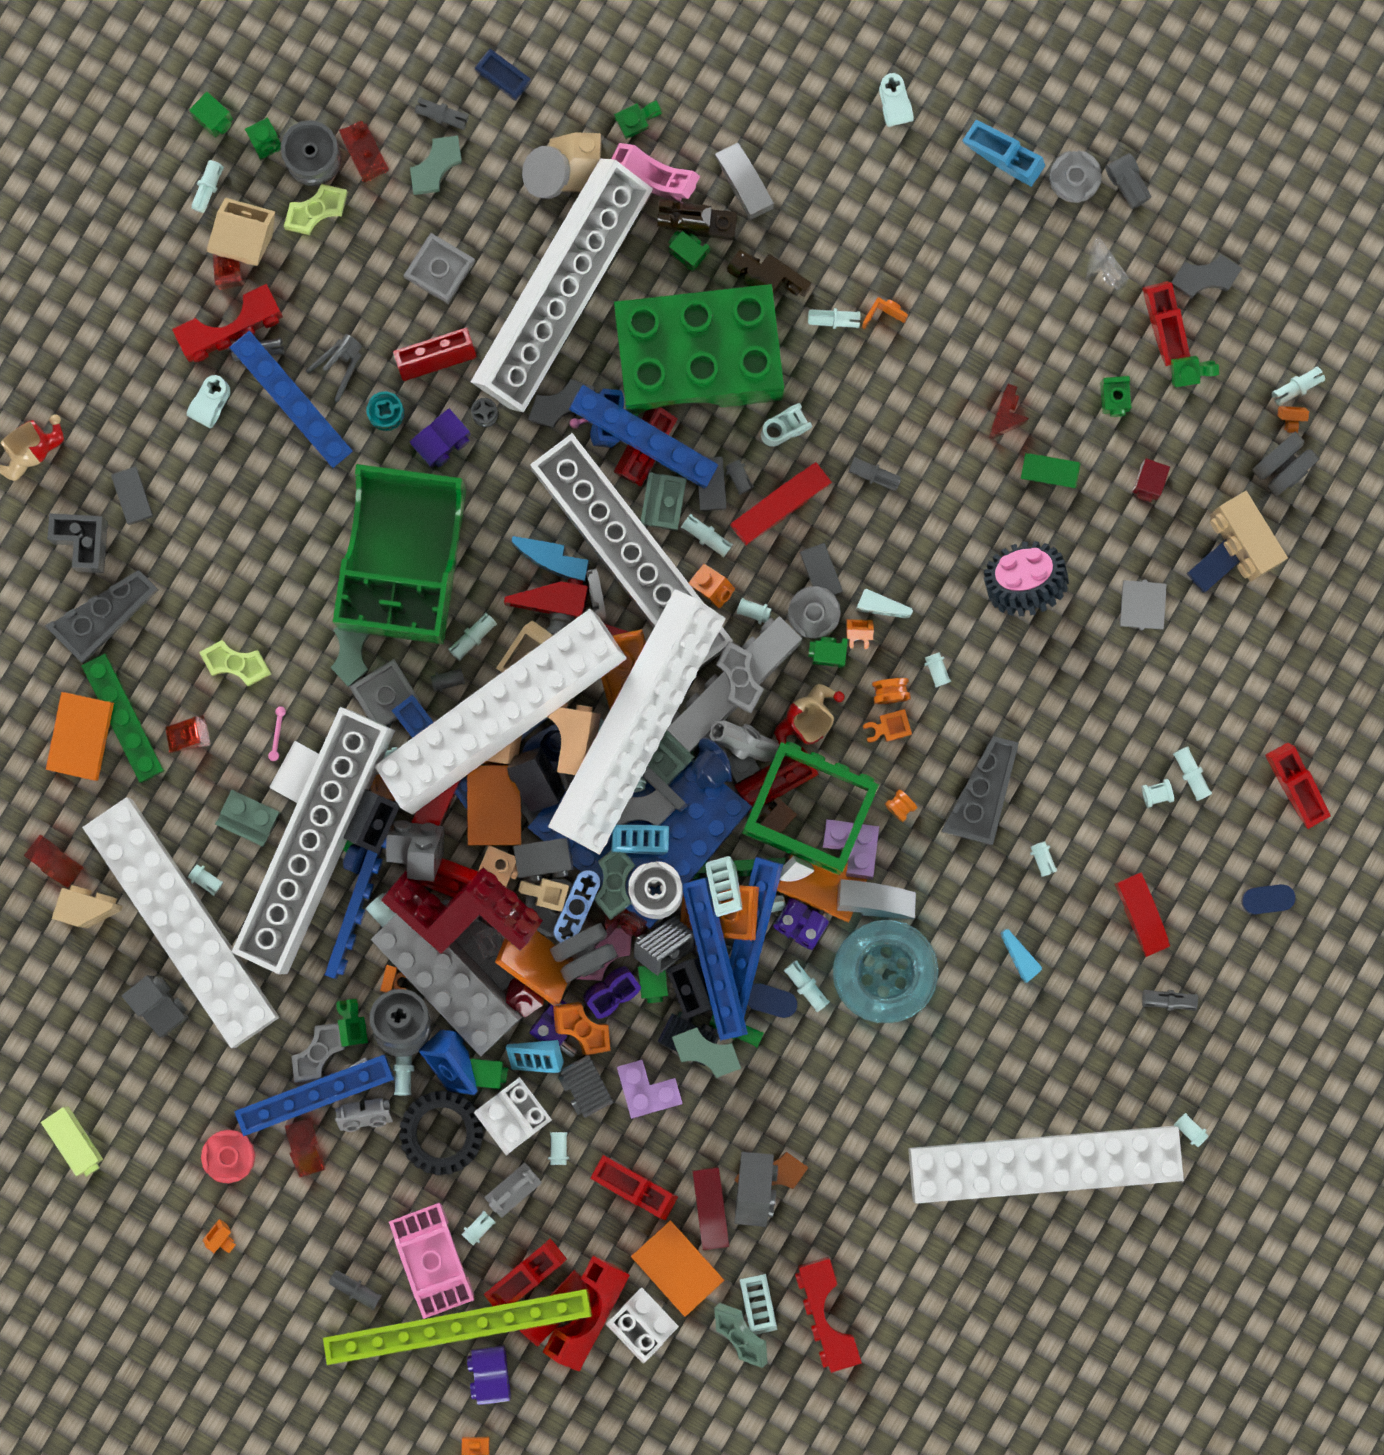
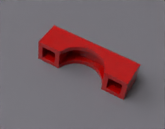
M264 284L243 295L242 310L239 316L229 325L210 327L194 318L173 328L172 331L189 363L192 361L196 363L206 359L209 356L208 353L212 351H222L232 345L231 342L241 338L249 330L255 335V331L262 327L270 328L279 323V319L283 318V315L267 284Z
M593 1255L580 1279L585 1289L588 1290L592 1317L573 1320L563 1327L555 1328L543 1353L557 1363L580 1372L630 1274L616 1265Z
M825 1257L799 1265V1273H796L795 1277L799 1290L804 1288L807 1299H804L803 1303L807 1316L812 1314L815 1325H812L811 1329L815 1342L821 1341L823 1351L819 1352L823 1368L829 1367L830 1372L833 1373L861 1364L853 1335L841 1333L833 1329L826 1321L824 1315L825 1300L830 1291L838 1285L830 1258Z

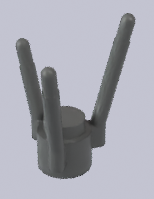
M345 334L341 340L338 339L333 347L306 370L307 373H311L333 353L335 354L324 365V371H327L339 357L346 362L351 359L336 394L335 402L340 401L354 367L362 357L358 353L362 345L352 336Z

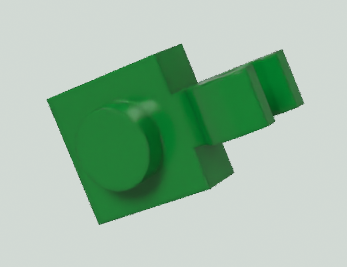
M656 100L641 110L638 103L614 114L625 139H629L649 129L646 121L658 117L662 112Z
M1197 356L1172 359V385L1174 387L1200 384V376L1219 375V364H1215L1214 360L1199 363Z
M357 999L337 1001V1011L343 1017L342 1020H338L341 1047L368 1043L364 1016L358 1017Z

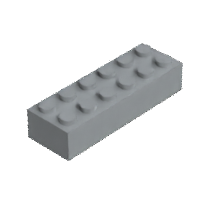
M780 616L775 621L770 618L761 627V635L757 639L752 636L742 646L743 649L752 653L750 672L752 678L759 686L797 649L802 641V638ZM725 672L719 677L714 674L705 683V691L701 695L695 693L686 702L685 707L687 709L682 714L676 712L670 726L667 728V731L690 754L699 747L700 739L705 738L708 734L710 735L711 726L716 720H726L738 708L728 702L731 688Z
M397 914L371 939L480 1056L489 1051L523 1018L522 1015L505 1003L507 995L456 941L440 954Z

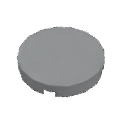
M540 146L527 156L523 164L522 178L524 186L530 194L538 198L551 199L562 192L561 190L564 185L567 186L570 177V166L567 157L559 149L551 146Z
M1085 151L1065 152L1056 159L1051 167L1049 177L1051 187L1058 197L1067 202L1079 203L1086 201L1095 195L1101 184V168L1096 159Z
M597 569L587 570V582L590 585L589 590L593 612L602 621H606Z
M809 586L798 591L791 599L788 608L789 621L793 629L801 636L816 639L830 634L838 625L841 615L840 604L835 595L828 589L819 586Z

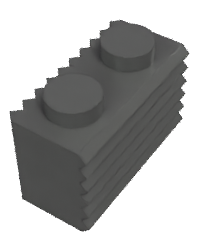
M675 916L666 922L660 921L653 931L647 935L642 934L636 939L634 958L658 976L668 967L670 968L671 965H674L675 962H678L679 959L685 957L686 954H689L690 951H693L695 944L693 931L687 928L679 919H676Z
M589 1055L561 1069L562 1075L558 1079L565 1092L570 1089L575 1099L570 1102L577 1115L582 1113L584 1118L614 1103Z

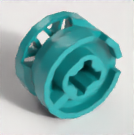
M388 391L378 392L369 399L366 412L371 424L376 429L391 431L402 423L404 408L400 399L395 394Z

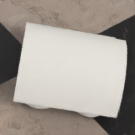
M294 741L270 788L298 803L319 754Z
M520 1077L474 1112L505 1155L509 1154L552 1120Z
M642 1287L605 1323L642 1363H645L679 1327Z

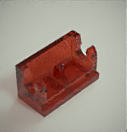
M359 121L339 130L363 183L389 171L367 124Z

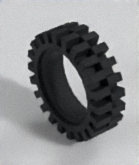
M450 1091L431 1092L414 1101L408 1110L405 1111L403 1120L400 1123L399 1139H401V1147L406 1153L407 1159L418 1169L420 1168L426 1173L435 1175L452 1174L469 1165L481 1149L484 1138L483 1124L474 1114L476 1108L473 1106L474 1104L464 1096ZM434 1108H449L458 1113L465 1122V1143L461 1150L451 1157L438 1158L431 1156L419 1144L417 1138L418 1124L421 1118Z

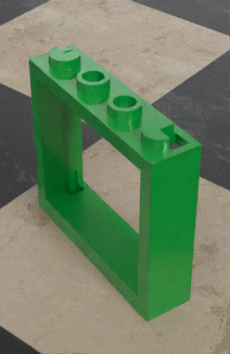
M781 742L742 834L840 876L848 861L879 784L874 783V778L866 774L860 773L858 776L849 772L850 768L843 764L835 763L833 765L826 762V758L814 752L807 754L800 751L801 747L792 742L784 744ZM784 756L867 791L839 858L756 823Z

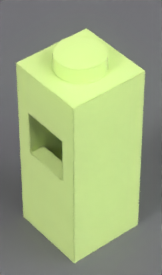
M69 1106L62 1107L41 1122L76 1176L84 1173L87 1177L100 1168L98 1163L104 1159Z

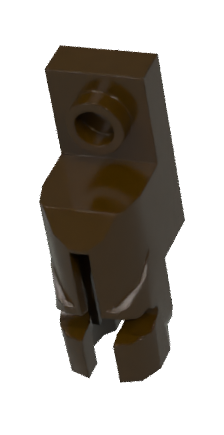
M660 199L659 213L671 214L675 218L673 220L670 215L658 214V227L681 230L687 235L691 233L700 237L735 240L737 212L713 210L712 206Z
M740 249L727 267V272L737 279L741 275L746 274L744 284L749 287L772 284L773 296L783 283L786 284L785 288L795 296L800 294L805 297L811 288L810 281L770 253L760 263L759 258Z

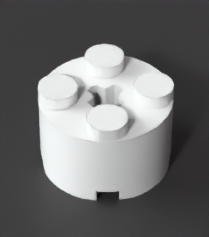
M664 862L645 863L639 866L630 877L628 886L629 897L633 907L641 915L651 919H663L674 913L679 907L683 897L682 882L677 871L669 864ZM660 885L661 894L651 895L650 887L656 888Z

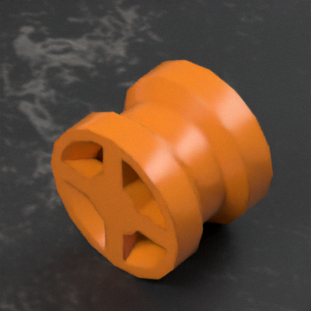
M900 789L896 792L895 798L888 800L884 804L902 823L906 820V815L909 812H914L918 808L911 798Z

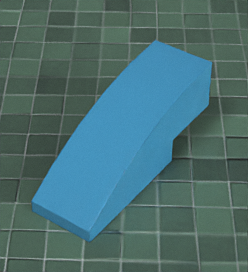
M975 120L962 140L965 145L981 157L1031 187L1045 168L1042 156L1022 147L1018 140L978 120Z
M512 536L513 546L537 566L567 580L576 579L586 584L589 560L564 556L565 546L561 544Z

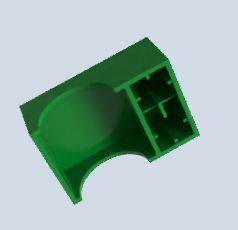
M772 284L614 302L626 410L633 415L638 416L640 413L653 408L682 403H712L722 408L782 401L784 381Z
M356 464V499L353 525L347 553L341 562L332 622L342 631L444 644L467 491L463 479Z

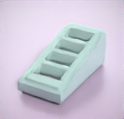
M864 589L856 608L858 612L910 618L913 612L912 608L868 589Z
M727 856L707 862L706 871L716 916L719 917L743 910L737 868L732 858ZM728 889H732V890H729V891H726V892H723V893H719V892H721V891H725V890H728ZM734 898L733 901L721 904V901Z
M766 1274L740 1279L749 1329L755 1335L778 1330ZM763 1285L761 1290L752 1292L747 1290V1287ZM765 1295V1300L750 1303V1298ZM767 1306L768 1311L752 1314V1309ZM770 1319V1322L758 1325L754 1323V1320Z

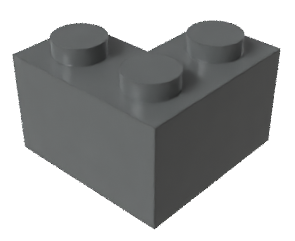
M49 513L47 540L54 545L73 546L72 568L77 572L104 573L108 521L102 516Z
M405 820L393 821L386 836V862L407 864V879L434 881L444 855V826H436L432 823H409Z
M569 838L514 846L518 878H525L526 882L540 881L544 878V874L552 873V878L568 876V870H574Z
M146 975L125 992L122 997L138 1017H143L159 1038H164L189 1018L185 1013L188 1008L180 998L174 999L168 992L171 987L164 978Z
M741 1152L734 1224L766 1227L768 1217L773 1218L776 1190L771 1189L772 1181L777 1182L778 1165H773L774 1155Z

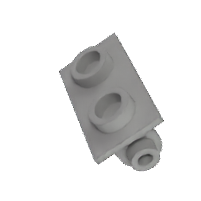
M389 1099L365 1101V1110L361 1111L359 1102L340 1105V1108H336V1123L339 1130L353 1132L359 1130L360 1127H382L386 1123L393 1122L389 1112Z
M524 1163L484 1198L489 1203L491 1209L502 1218L542 1182L529 1166Z

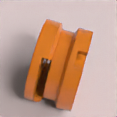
M893 678L872 682V687H875L876 692L874 704H892L911 700L906 686L909 683V679Z

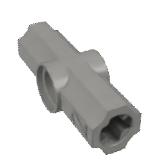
M716 720L711 726V733L709 735L711 740L716 744L729 748L738 758L745 759L749 756L765 763L773 761L779 747L778 743L775 740L760 735L749 724H744L740 727L725 720Z

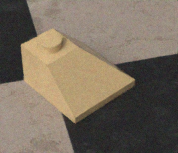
M574 132L550 139L549 146L555 147L562 154H565L570 166L569 181L567 186L564 185L561 190L562 192L582 191L601 158V133Z

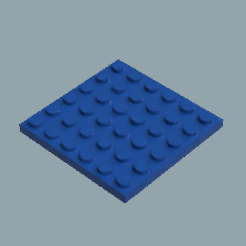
M694 760L691 761L668 785L688 805L682 812L675 810L660 825L669 826L668 853L665 855L626 853L636 866L627 877L626 894L628 897L630 877L639 866L645 863L664 862L669 864L679 874L682 884L691 882L702 866L712 857L748 814L752 806L724 783L718 788L706 787L705 789H700L696 781V775L691 768ZM646 780L645 789L640 792H634L632 797H644L653 793L656 789ZM566 790L559 804L544 808L528 826V829L542 841L568 838L548 827L566 794ZM633 821V822H630V823H628V824H626V825H652V824L649 823V822H646V821ZM626 832L621 833V846H626ZM633 832L632 846H636L637 833ZM612 833L600 854L569 839L573 866L580 872L585 870L595 872L599 876V888L601 889L603 871L598 861L611 851ZM644 833L643 846H648V833ZM655 834V846H658V834ZM588 875L587 878L591 881L593 876ZM658 885L656 888L651 886V895L654 896L656 893L660 895L661 886ZM632 903L626 908L630 914L649 929L659 920L641 915L635 910Z

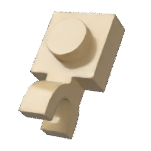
M542 878L540 886L521 880L518 891L522 894L537 897L535 902L537 906L562 912L569 885Z

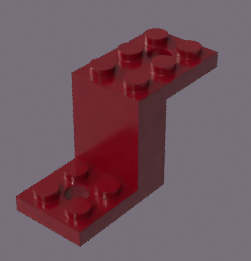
M484 867L446 906L440 902L436 895L426 890L418 880L407 879L406 871L381 899L385 905L440 954L479 915L519 951L527 945L543 921L536 911L527 907L513 891L508 890L498 881V878L493 873L488 872Z

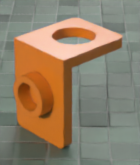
M877 297L861 328L866 329L877 308L903 323L906 322L908 314L900 310L901 306L889 299L886 302Z

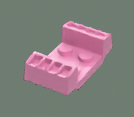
M440 1203L389 1221L401 1261L423 1319L474 1300V1292L470 1280L465 1275L447 1225L449 1223Z

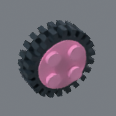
M1034 541L1032 547H1029L1028 542H1022V548L1019 549L1017 544L1011 545L1012 551L1009 552L1004 548L1001 550L1002 557L995 554L992 557L994 562H988V569L984 570V582L990 602L992 601V605L995 608L998 607L1002 613L1007 610L1008 615L1014 616L1017 610L1019 616H1025V611L1029 610L1030 615H1036V611L1039 608L1041 612L1047 610V603L1051 607L1057 604L1056 599L1061 600L1064 597L1063 592L1068 590L1069 578L1063 555L1060 552L1058 553L1055 547L1050 549L1049 544L1044 543L1040 547L1039 542Z

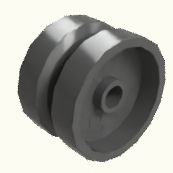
M313 120L301 121L291 126L283 136L281 156L290 175L299 183L308 186H318L331 181L339 172L342 162L341 150L332 130L323 123Z
M1296 431L1251 470L1260 480L1266 479L1274 471L1278 474L1267 486L1275 497L1280 495L1286 488H1292L1309 473L1308 469L1320 460L1312 449L1306 450L1298 458L1294 455L1304 444V440Z
M549 878L548 880L569 885L566 895L567 899L573 884L564 879ZM575 890L574 895L583 896L580 891ZM527 895L525 905L536 911L543 920L537 931L546 936L554 937L553 929L561 911L554 913L549 908L535 905L537 897ZM580 899L572 900L569 904L570 912L574 915L581 914L584 911V903ZM566 913L563 919L568 920L565 927L560 926L558 930L562 933V936L572 933L570 930L572 922L576 925L579 923V919H573Z
M602 923L549 949L557 962H562L570 957L573 958L574 961L566 964L561 969L566 983L581 976L586 977L605 967L604 964L619 957L613 944H606L597 949L594 945L605 940L607 937Z
M406 989L391 990L382 994L372 1006L370 1026L378 1046L387 1054L396 1057L411 1056L419 1052L429 1041L432 1033L431 1019L424 1000L415 992Z

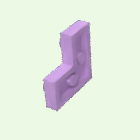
M827 819L823 848L843 850L853 823ZM862 825L848 858L846 876L873 879L879 826Z
M643 1060L617 1067L631 1119L683 1104L675 1078L652 1085L649 1084Z

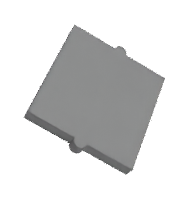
M1146 579L1142 582L1123 580L1120 626L1135 627L1141 631L1144 628L1163 630L1167 584L1152 583Z

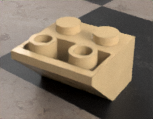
M225 198L217 212L207 252L220 257L238 260L245 264L258 266L273 237L275 211Z
M71 885L70 889H61L52 919L77 927L89 928L120 912L123 906L116 904L117 898L96 893V897L90 896L91 890Z

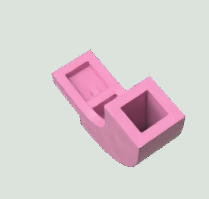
M619 143L611 158L618 161L653 188L651 193L676 202H680L682 198L689 199L690 195L695 191L696 184L700 178L694 171L672 168L656 161L635 145Z

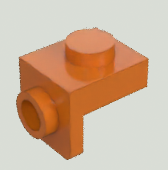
M706 564L700 567L689 582L695 591L709 599L717 608H721L730 599L735 590L726 577Z

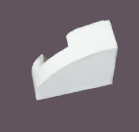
M793 856L783 866L780 880L787 882L797 881L807 877L815 870L812 864Z

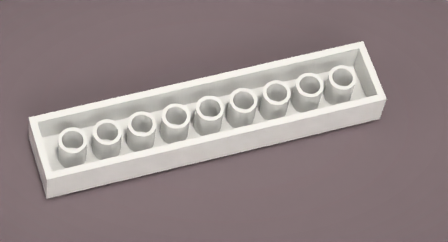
M600 158L473 376L471 383L507 408L520 412L525 411L653 188L618 161Z
M573 433L530 464L532 472L653 628L657 624L675 589L703 602ZM723 627L717 634L699 670L720 655L728 641L733 643V640Z
M676 589L674 590L548 826L549 828L598 854L602 852L726 618L700 600Z
M589 609L375 765V768L400 808L410 814H414L625 661L627 657L601 618Z
M339 708L232 953L277 974H288L347 840L344 839V835L365 790L369 791L377 773L375 765L383 760L395 730L349 709Z
M126 797L82 827L231 1048L238 1047L280 1018L239 956L232 953V946L132 799Z
M1177 1126L908 1148L912 1197L915 1204L1184 1181L1179 1127Z

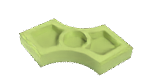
M321 184L318 192L309 200L290 202L284 229L310 235L314 226L322 219L331 216L341 217L348 193L347 190Z
M221 640L199 652L212 676L221 673L234 674L240 677L249 687L271 675L258 650L250 653L236 652Z

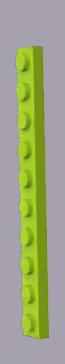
M585 1289L323 1338L327 1365H333L592 1317L588 1290Z

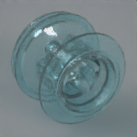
M881 920L871 922L856 929L842 942L833 964V979L840 999L854 1014L872 1022L893 1023L914 1016L930 1001L938 981V963L931 944L917 929L899 921ZM883 947L890 948L892 954L889 958L881 956V949ZM866 955H870L874 959V963L870 967L865 966L863 963V958ZM900 958H904L907 961V967L904 970L897 967V961ZM883 964L886 965L887 970L895 972V974L886 976L885 980L882 979L881 974L873 972L874 970L881 969ZM865 974L872 977V983L869 986L863 985L862 977ZM899 977L903 978L906 982L903 989H898L895 986V981ZM880 986L887 987L888 995L886 997L878 995L877 990Z

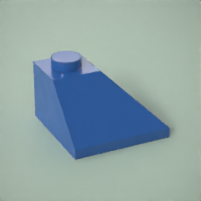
M440 1030L419 1052L447 1091L471 1095L478 1092L469 1053L463 1045V1038L455 1031Z

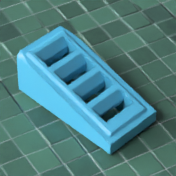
M615 825L612 831L611 852L665 855L668 853L669 826ZM622 832H626V846H621ZM633 832L637 833L636 846H632ZM644 833H648V846H643ZM655 834H658V846H655Z
M1005 929L1000 933L1021 979L1024 983H1027L1042 970V967L1011 931Z
M558 1040L506 1045L512 1070L546 1073L561 1072L564 1061ZM515 1053H520L522 1061H517ZM526 1054L530 1055L531 1060H527Z

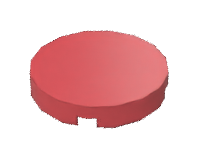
M228 1129L216 1132L206 1141L202 1148L201 1161L204 1170L212 1179L229 1184L242 1180L250 1173L254 1166L256 1154L254 1145L247 1136H243L240 1131Z

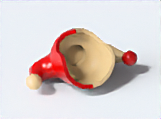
M52 415L50 417V423L53 425L51 433H44L34 420H30L8 434L1 441V445L11 458L9 466L0 465V474L9 480L17 481L28 467L40 464L46 458L48 452L60 446L64 441V435L60 426V416Z
M817 684L807 697L795 700L789 706L786 718L774 731L779 745L781 742L786 744L787 737L793 734L807 745L823 738L832 727L834 721L832 713L823 704L825 698H834L836 702H843L845 699L844 693L841 691L836 692L825 685Z

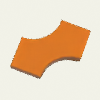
M580 1002L553 1006L555 1032L575 1037L581 1046L582 1054L591 1055L611 1051L609 1026L605 1023L598 1024L590 1021L585 1015Z

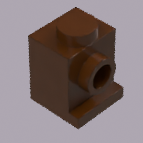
M777 797L773 802L776 807L773 809L769 806L759 818L763 820L760 825L782 833L797 814Z

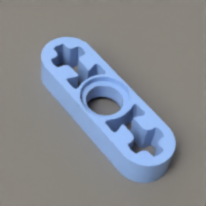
M590 870L580 872L572 885L563 910L553 929L554 937L560 943L579 934L600 886L599 876L595 872ZM588 875L593 876L591 881L595 885L594 887H588L585 894L590 895L589 900L583 896L574 895L576 889L580 892L583 889L584 884L580 882L581 878H587ZM574 899H580L584 903V911L579 915H574L569 910V904ZM566 913L573 919H579V923L576 925L572 922L570 930L573 932V935L562 939V933L558 930L560 926L565 927L568 920L563 919Z

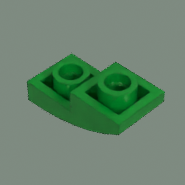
M1025 453L1021 479L1076 489L1081 463Z

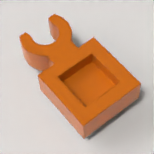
M905 709L879 716L881 724L868 722L862 726L863 729L872 728L875 731L873 737L866 739L867 743L877 741L882 735H884L886 742L912 735Z

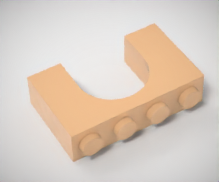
M565 703L547 716V718L557 725L561 734V749L557 772L576 775L598 734L601 714L593 713V707L577 705L576 710L567 709L568 703ZM522 735L487 761L510 764L513 757L519 755Z

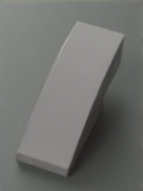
M738 143L715 154L737 200H740L749 220L773 209L774 203Z
M841 879L838 884L837 911L862 912L863 916L915 919V892L854 880Z

